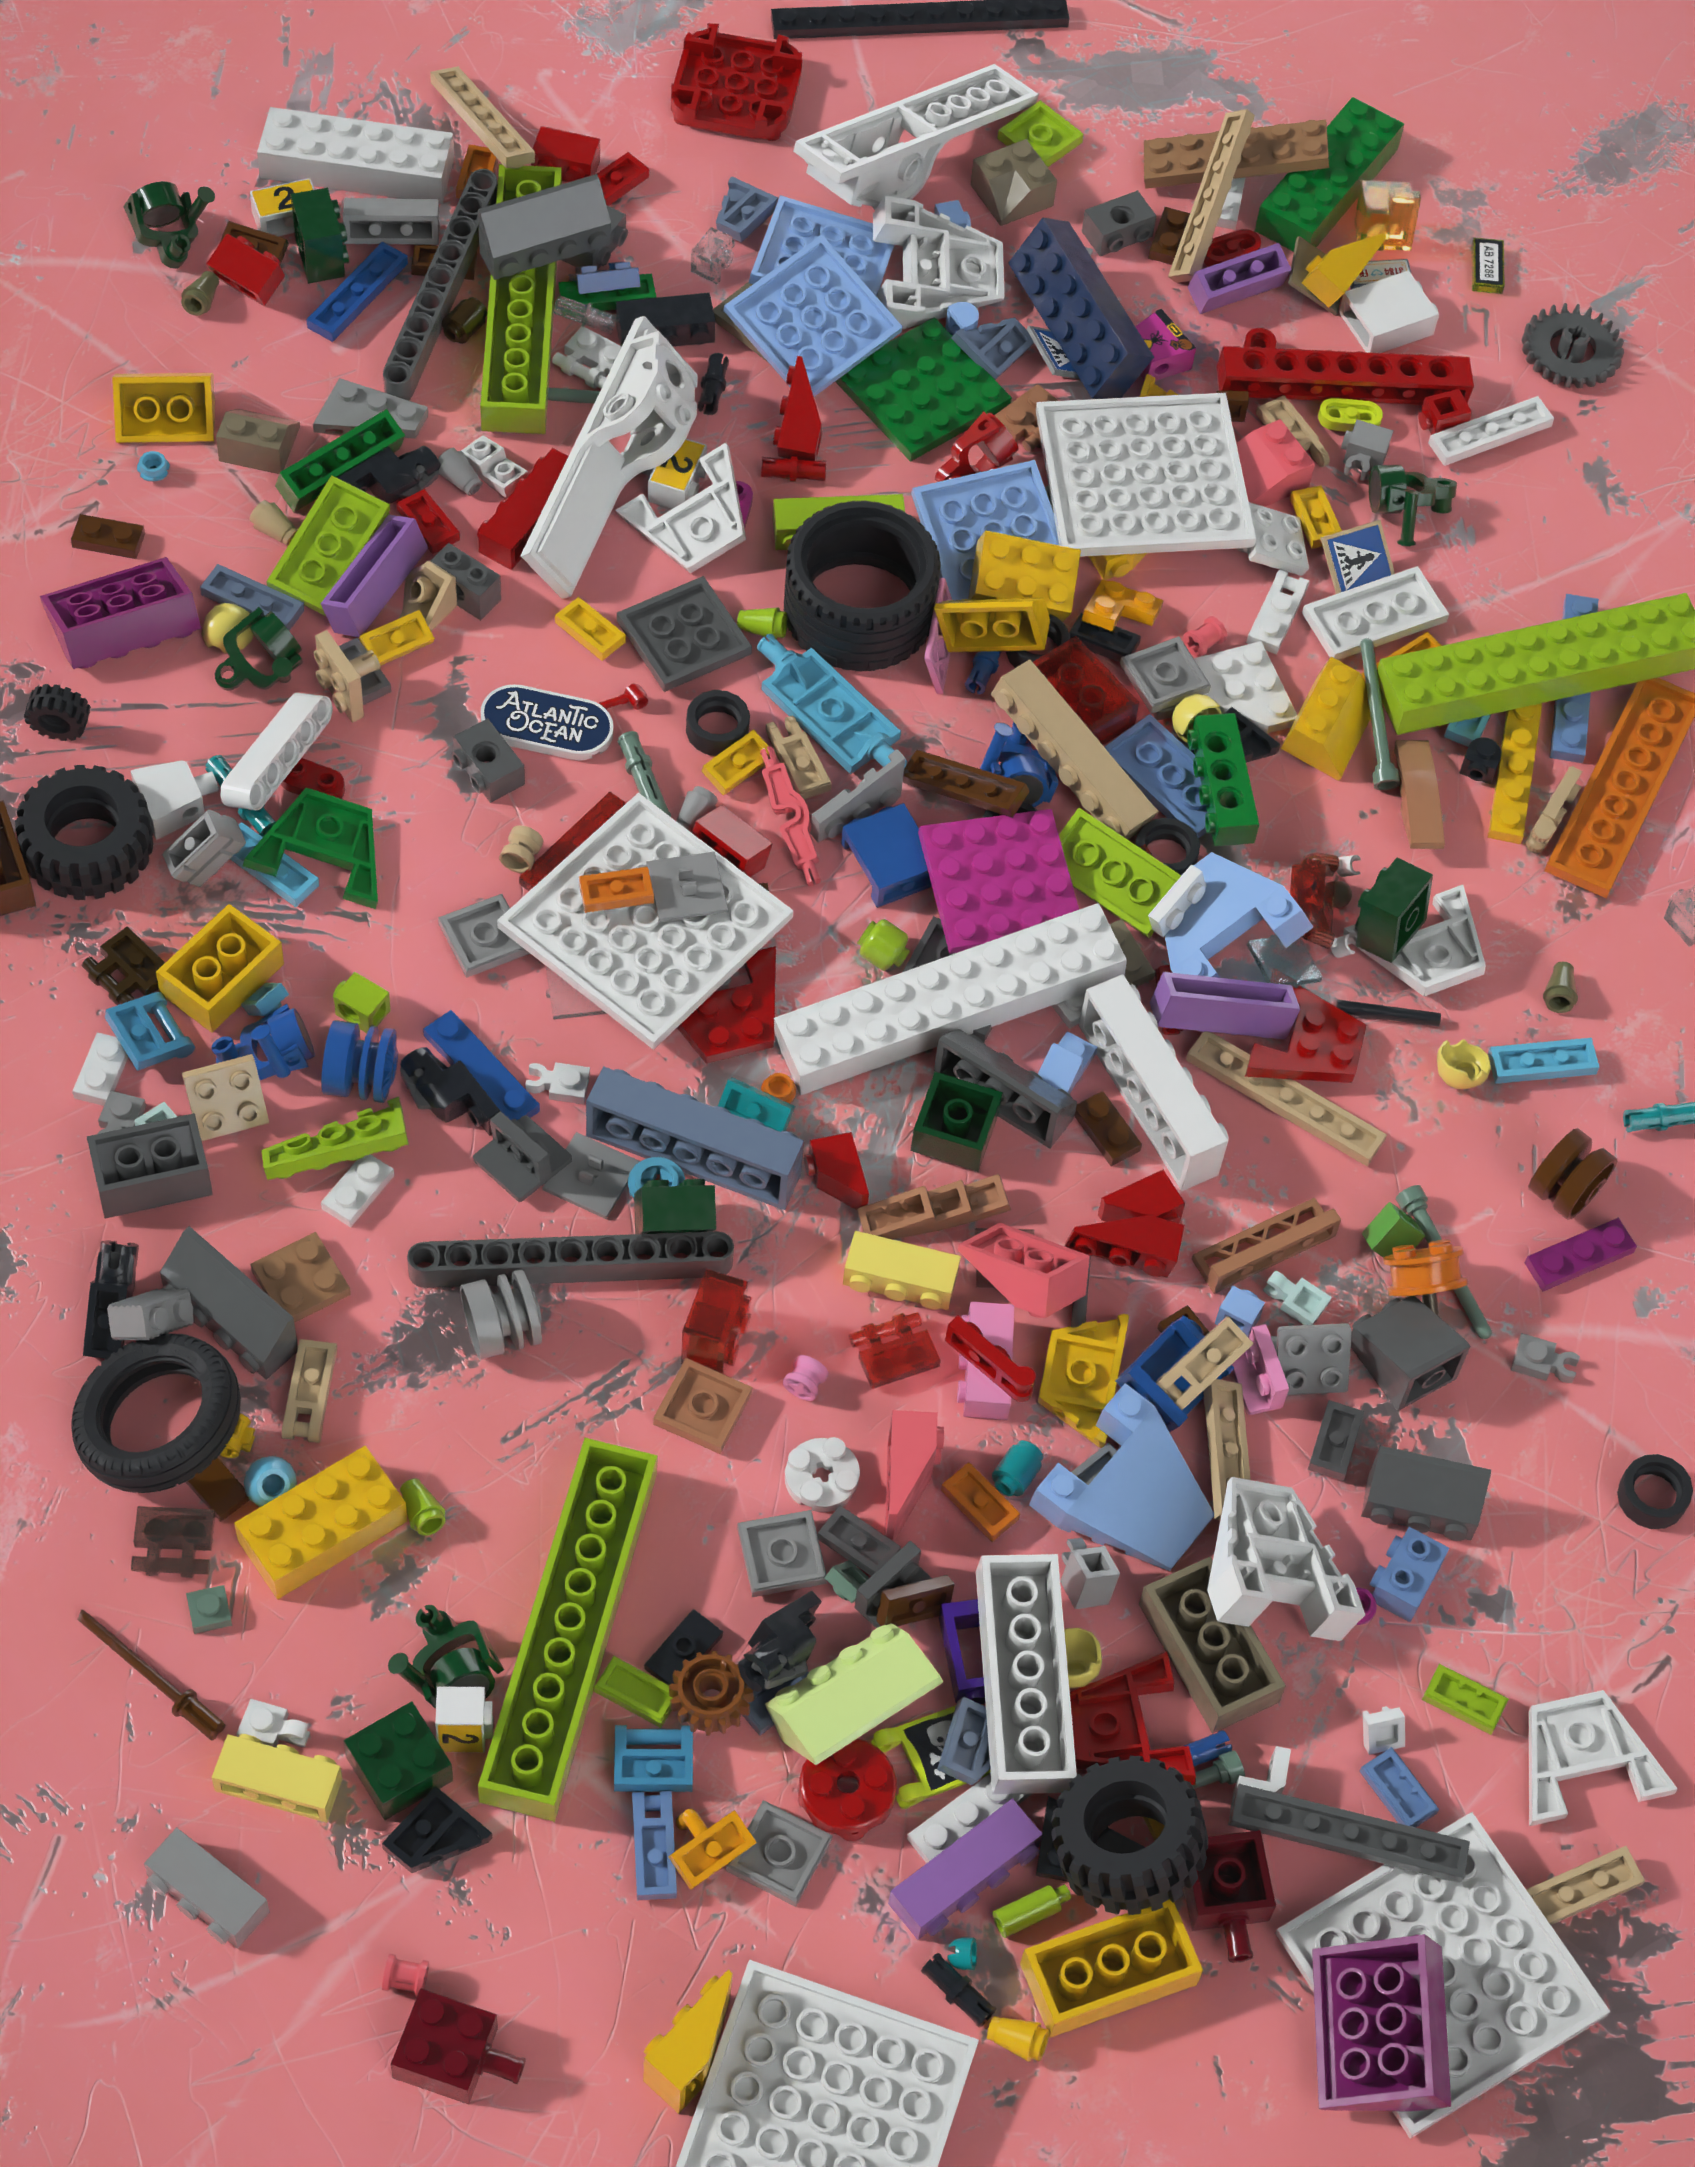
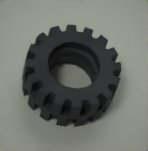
M43 684V687L37 686L32 690L24 718L26 724H30V728L33 731L38 730V734L42 736L48 735L49 739L59 738L61 741H66L68 738L73 741L76 740V737L80 738L84 733L91 707L87 704L86 698H81V694L78 692H71V689L68 687L62 689L60 685L54 684L51 687L49 684Z

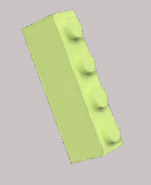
M890 1623L873 1630L870 1636L859 1644L843 1649L837 1658L826 1665L812 1669L806 1678L795 1685L781 1689L773 1699L765 1703V1706L782 1742L817 1765L943 1683V1680L909 1633Z

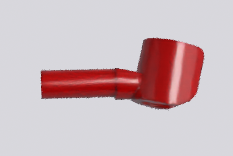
M631 684L625 689L624 694L599 702V704L608 709L630 702L633 708L638 710L648 704V699L646 698V692L640 685Z

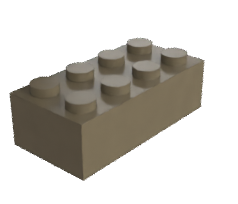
M1210 1556L1144 1586L1139 1606L1164 1650L1168 1653V1657L1213 1734L1279 1703L1286 1685L1251 1625L1248 1627L1217 1622L1207 1591L1213 1563Z

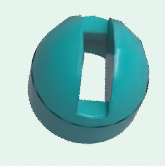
M962 1937L952 1941L948 1946V1950L955 1954L947 1956L950 1965L961 1970H975L977 1965L976 1939Z

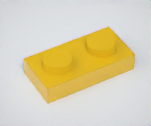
M1322 485L1291 492V504L1297 517H1300L1301 526L1311 549L1323 547L1321 537L1342 531Z
M579 596L555 615V623L601 661L626 643V634Z
M420 610L371 630L359 637L367 651L372 650L374 655L377 656L380 666L433 643L435 639Z
M753 729L704 764L701 772L724 796L765 766L760 751L765 748L769 759H771L767 749L769 746Z

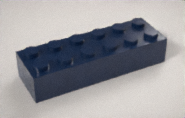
M1042 217L1008 264L1045 324L1060 344L1091 398H1122L1154 356L1070 222Z

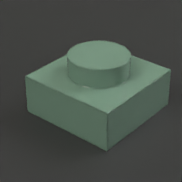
M848 1560L833 1566L825 1576V1579L833 1586L834 1592L839 1597L854 1603L857 1589L869 1577Z
M224 1585L186 1593L194 1634L232 1626Z

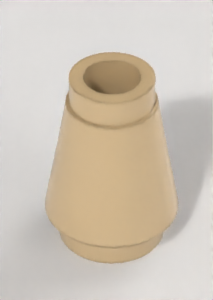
M267 500L260 502L254 508L249 518L254 524V529L284 543L286 546L290 544L298 531L274 502L269 503Z

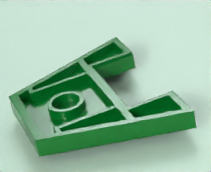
M305 788L244 859L243 867L274 877L277 875L285 849L350 870L351 874L343 899L373 909L377 907L378 894L372 809Z

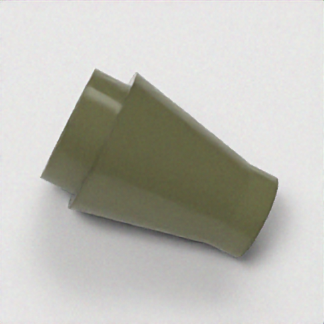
M205 271L196 281L183 290L181 304L189 314L199 316L210 310L216 288L219 285L217 275L213 272Z
M1558 962L1554 965L1553 973L1543 993V999L1547 1008L1553 1012L1566 1013L1578 1001L1574 967L1568 962Z

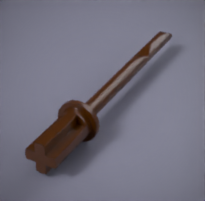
M81 1610L77 1620L174 1702L172 1707V1714L174 1716L184 1717L211 1741L217 1738L218 1733L224 1730L226 1724L196 1698L197 1693L194 1690L190 1689L182 1694L91 1615Z

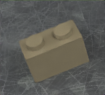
M243 409L227 411L216 435L219 461L279 474L284 470L299 431L300 422Z

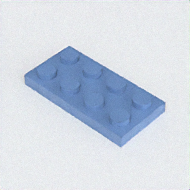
M1151 714L1105 746V749L1147 799L1166 818L1177 819L1189 825L1198 838L1207 832L1205 827L1207 808L1206 805H1201L1199 799L1201 780L1200 777H1195L1193 770L1195 755Z

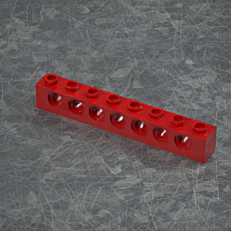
M1223 346L1217 364L1219 391H1248L1249 398L1276 399L1285 395L1287 399L1324 401L1329 398H1343L1374 403L1423 405L1425 397L1460 389L1468 404L1474 388L1470 357L1453 355L1439 356Z

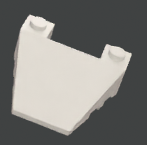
M885 195L873 213V241L903 247V281L886 279L878 290L877 298L903 326L902 329L921 325L933 317L937 320L947 317L948 306L957 302H968L979 308L1004 299L1003 242L968 225L966 228H963L949 221L950 217L940 213L938 216L923 209V204L915 200Z
M1236 1477L1229 1479L1207 1591L1217 1622L1249 1627L1272 1601L1300 1606L1311 1637L1341 1641L1365 1616V1612L1354 1582L1348 1574L1342 1576L1332 1561L1336 1556L1330 1545L1323 1547L1313 1531L1317 1525L1293 1488Z

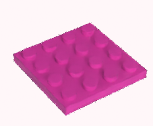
M1052 809L1016 813L1013 818L1000 815L920 826L918 834L949 954L967 950L1079 910Z

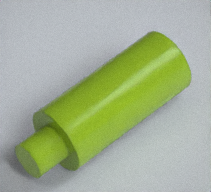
M1065 1884L1056 1889L1047 1885L993 1911L992 1916L1002 1937L1007 1938L1061 1912V1904L1072 1897Z

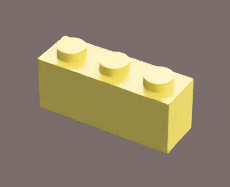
M855 1231L844 1268L843 1285L850 1286V1288L858 1292L871 1291L883 1294L895 1301L908 1300L920 1303L923 1307L932 1310L940 1308L949 1310L961 1256Z
M227 1734L212 1775V1782L216 1792L327 1823L342 1782L341 1767L336 1765V1762L329 1757L315 1755L314 1758L300 1755L296 1749L287 1745L280 1744L272 1747L262 1744L261 1740L248 1734H240L239 1737Z

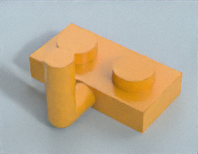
M687 1809L676 1818V1826L681 1830L689 1828L695 1838L672 1853L668 1858L691 1890L757 1842L735 1810L707 1828L694 1809Z

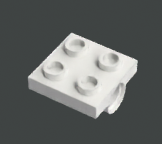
M1249 502L1256 543L1251 548L1236 549L1248 553L1249 561L1303 576L1309 570L1300 517Z

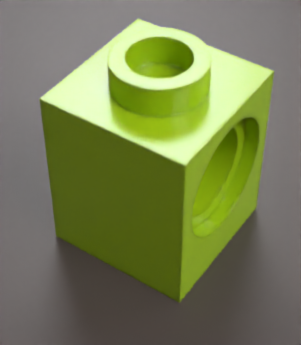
M356 972L347 981L343 980L340 982L333 994L335 1014L347 1022L358 1023L360 1030L365 1033L368 1032L371 1026H378L391 1011L389 992Z

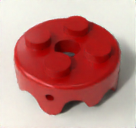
M858 1738L817 1765L806 1759L799 1777V1806L805 1809L815 1827L825 1832L839 1835L846 1841H857L863 1838L870 1829L883 1824L891 1813L897 1792V1779L893 1765L877 1746ZM850 1776L857 1780L859 1788L853 1793H844L838 1788L837 1781L842 1777Z

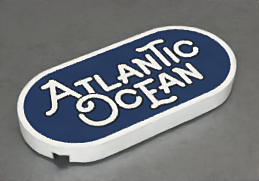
M514 684L505 685L493 690L487 695L481 706V722L488 718L511 747L582 761L591 759L592 755L599 752L601 754L606 751L613 739V720L611 715L602 705L588 699Z

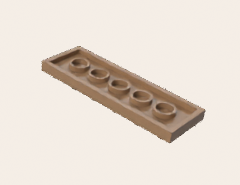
M1309 120L1300 123L1251 127V132L1244 145L1241 160L1237 165L1233 179L1329 168L1326 120ZM1219 131L1144 140L1145 189L1201 183Z

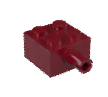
M1261 1830L1209 1836V1848L1205 1851L1207 1860L1204 1869L1197 1871L1198 1880L1191 1888L1184 1887L1192 1931L1213 1928L1223 1929L1229 1962H1244L1252 1959L1254 1956L1246 1924L1270 1921L1276 1908Z
M420 1988L390 2065L393 2079L470 2104L480 2075L482 2076L483 2072L518 2084L526 2058H519L492 2048V2043L498 2030L497 2014Z

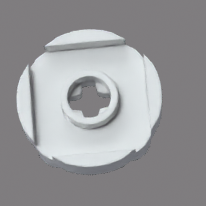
M836 1437L828 1439L815 1438L801 1443L789 1453L785 1468V1485L789 1495L798 1504L801 1505L802 1502L804 1505L812 1507V1511L816 1512L835 1511L839 1505L844 1507L852 1499L860 1478L857 1458L845 1446V1443ZM818 1468H824L831 1472L828 1475L827 1482H822L820 1477L814 1478L812 1474H815Z

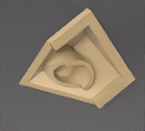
M426 561V563L414 568L405 578L403 610L399 618L420 610L432 631L457 607L456 577L433 562Z

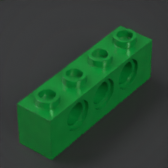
M385 409L281 471L275 487L291 510L296 512L318 498L331 475L338 478L388 446L393 452H396L400 449L405 434L389 411Z
M1235 713L1195 716L1193 729L1188 730L1187 741L1189 750H1194L1195 752L1193 760L1194 775L1196 778L1200 777L1201 780L1199 787L1201 805H1206L1207 808L1205 815L1206 831L1208 834L1212 833L1214 846L1253 844L1256 840L1259 820Z

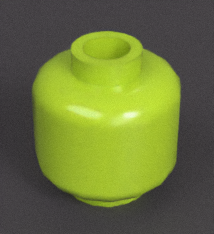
M881 919L877 923L872 920L857 942L861 946L859 951L861 957L882 971L888 970L893 964L899 968L910 952L905 947L908 942V935L886 919Z

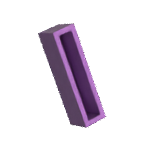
M389 514L321 602V606L334 633L360 637V635L364 634L427 551L428 546L416 519Z
M1170 972L1162 973L1149 1002L1158 1027L1285 1040L1300 1011L1292 985Z
M1012 1798L892 1889L888 1904L917 1940L927 1933L930 1936H934L948 1924L949 1920L947 1918L958 1909L963 1913L971 1908L979 1900L977 1894L988 1886L991 1889H995L1009 1877L1010 1873L1008 1871L1018 1863L1021 1866H1025L1031 1862L1040 1852L1038 1848L1043 1834Z

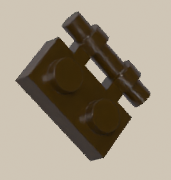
M128 926L100 946L101 954L105 957L102 961L98 963L93 957H88L82 963V967L89 973L88 978L95 985H101L109 993V999L116 1005L134 1000L135 998L131 994L137 989L144 996L158 990L156 971L165 964ZM117 969L126 977L119 983L111 976V973Z

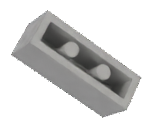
M344 198L343 222L347 233V242H344V244H380L384 242L386 244L438 245L439 199Z
M177 1827L144 1863L147 1876L149 1877L146 1881L150 1887L161 1896H165L168 1892L179 1901L176 1906L184 1915L191 1920L199 1917L209 1925L206 1928L208 1933L223 1945L228 1941L238 1949L270 1913L265 1897Z

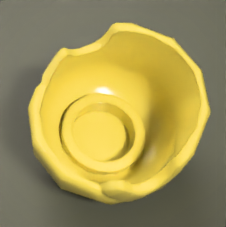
M231 603L214 606L205 617L201 633L208 648L216 646L226 654L223 637L250 613L244 608ZM250 627L237 637L239 650L244 649L252 642L254 634L251 632Z
M1193 694L1184 698L1176 705L1172 716L1173 728L1176 734L1184 742L1188 743L1187 733L1188 730L1193 729L1195 716L1222 714L1219 709L1220 705L1207 695Z
M1465 1039L1455 1045H1450V1042L1446 1040L1438 1050V1074L1448 1086L1455 1089H1469L1482 1085L1487 1080L1491 1070L1489 1055L1480 1047L1468 1044Z
M1066 1628L1064 1632L1069 1689L1085 1687L1099 1675L1102 1665L1100 1643L1090 1631L1082 1628Z

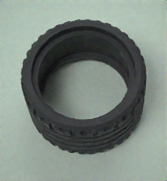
M870 501L837 503L833 506L825 507L823 510L814 513L811 518H807L803 525L799 526L796 530V534L793 535L788 547L785 577L784 611L787 612L788 616L787 627L792 632L794 640L799 642V646L806 651L810 648L814 649L832 667L855 671L885 669L889 666H895L902 660L910 658L911 654H915L919 647L924 645L926 638L929 636L935 599L939 587L940 555L929 531H926L920 522L913 516L905 513V511L891 505ZM853 564L869 565L886 570L899 577L907 585L910 592L900 601L887 606L858 608L837 603L824 596L815 587L813 581L823 572L838 566Z

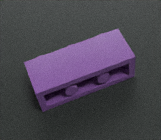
M1276 243L1196 271L1188 285V290L1199 314H1203L1282 286L1292 269L1280 244Z

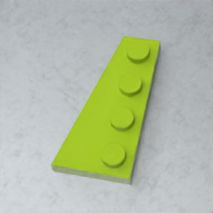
M399 1096L388 1100L389 1107L373 1113L370 1107L357 1112L358 1119L344 1125L339 1124L337 1121L324 1125V1128L316 1136L310 1137V1135L304 1133L263 1149V1167L267 1180L275 1178L285 1179L302 1171L310 1169L320 1170L328 1167L330 1164L346 1160L355 1161L363 1158L365 1155L381 1151L391 1152L401 1146L409 1145Z

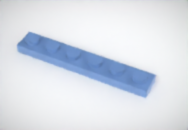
M1566 594L1562 620L1598 612L1599 599ZM1591 692L1555 700L1550 758L1583 763L1586 756Z

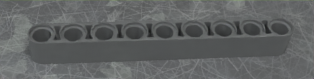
M488 169L474 171L463 190L384 367V392L409 401L415 392L443 328L442 320L449 314L479 247L478 209L496 204L497 177Z
M717 1231L429 1241L413 1245L408 1251L407 1261L410 1280L414 1285L423 1288L460 1287L461 1285L483 1279L486 1280L489 1286L497 1285L498 1276L505 1274L509 1284L513 1285L512 1272L521 1269L524 1271L529 1284L715 1278L725 1276L732 1269L734 1243L729 1235ZM712 1252H721L724 1256L713 1257L710 1254ZM677 1253H684L688 1255V1257L680 1259L674 1257L673 1255ZM647 1254L652 1258L641 1260L637 1256ZM608 1255L613 1256L615 1259L604 1261L600 1258ZM567 1257H576L579 1260L571 1263L566 1262L564 1259ZM538 1258L542 1260L540 1263L537 1264L527 1262L529 1259ZM497 1259L505 1261L501 1265H493L490 1262ZM457 1261H466L469 1263L465 1266L454 1265V1263H456ZM429 1262L432 1264L431 1266L426 1268L417 1266L419 1263Z

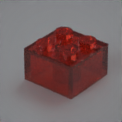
M706 1268L682 1330L681 1364H683L685 1358H688L724 1374L727 1365L734 1366L740 1347L737 1344L740 1334H746L751 1319L749 1310L752 1304V1297L747 1296L748 1281Z

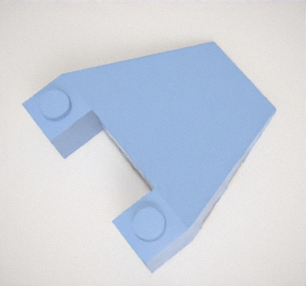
M1211 852L1193 865L1203 872L1206 883L1203 897L1198 903L1190 905L1185 911L1179 926L1174 930L1170 929L1165 935L1170 968L1173 973L1221 978L1208 960L1262 919H1264L1285 948L1311 930L1313 925L1283 885Z
M1125 1383L1104 1407L1095 1425L1120 1444L1121 1447L1089 1485L1058 1462L1036 1488L1029 1506L1061 1530L1069 1533L1071 1530L1092 1538L1091 1541L1103 1546L1106 1543L1124 1550L1126 1555L1171 1571L1214 1518V1512L1156 1407Z

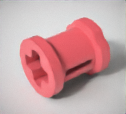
M1209 616L1204 620L1202 626L1196 630H1188L1183 635V641L1193 656L1201 657L1206 655L1207 649L1213 645L1225 642L1227 631L1222 622L1214 616Z
M389 1954L383 1976L382 1990L389 1991L390 1988L413 1991L417 1996L420 1988L425 1989L429 1961L423 1960L421 1963L399 1960L396 1958V1955Z

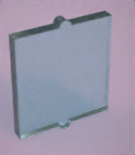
M1273 934L1270 938L1248 940L1247 947L1267 983L1292 985L1294 988H1298L1299 985L1321 982L1323 977L1301 937L1287 948Z

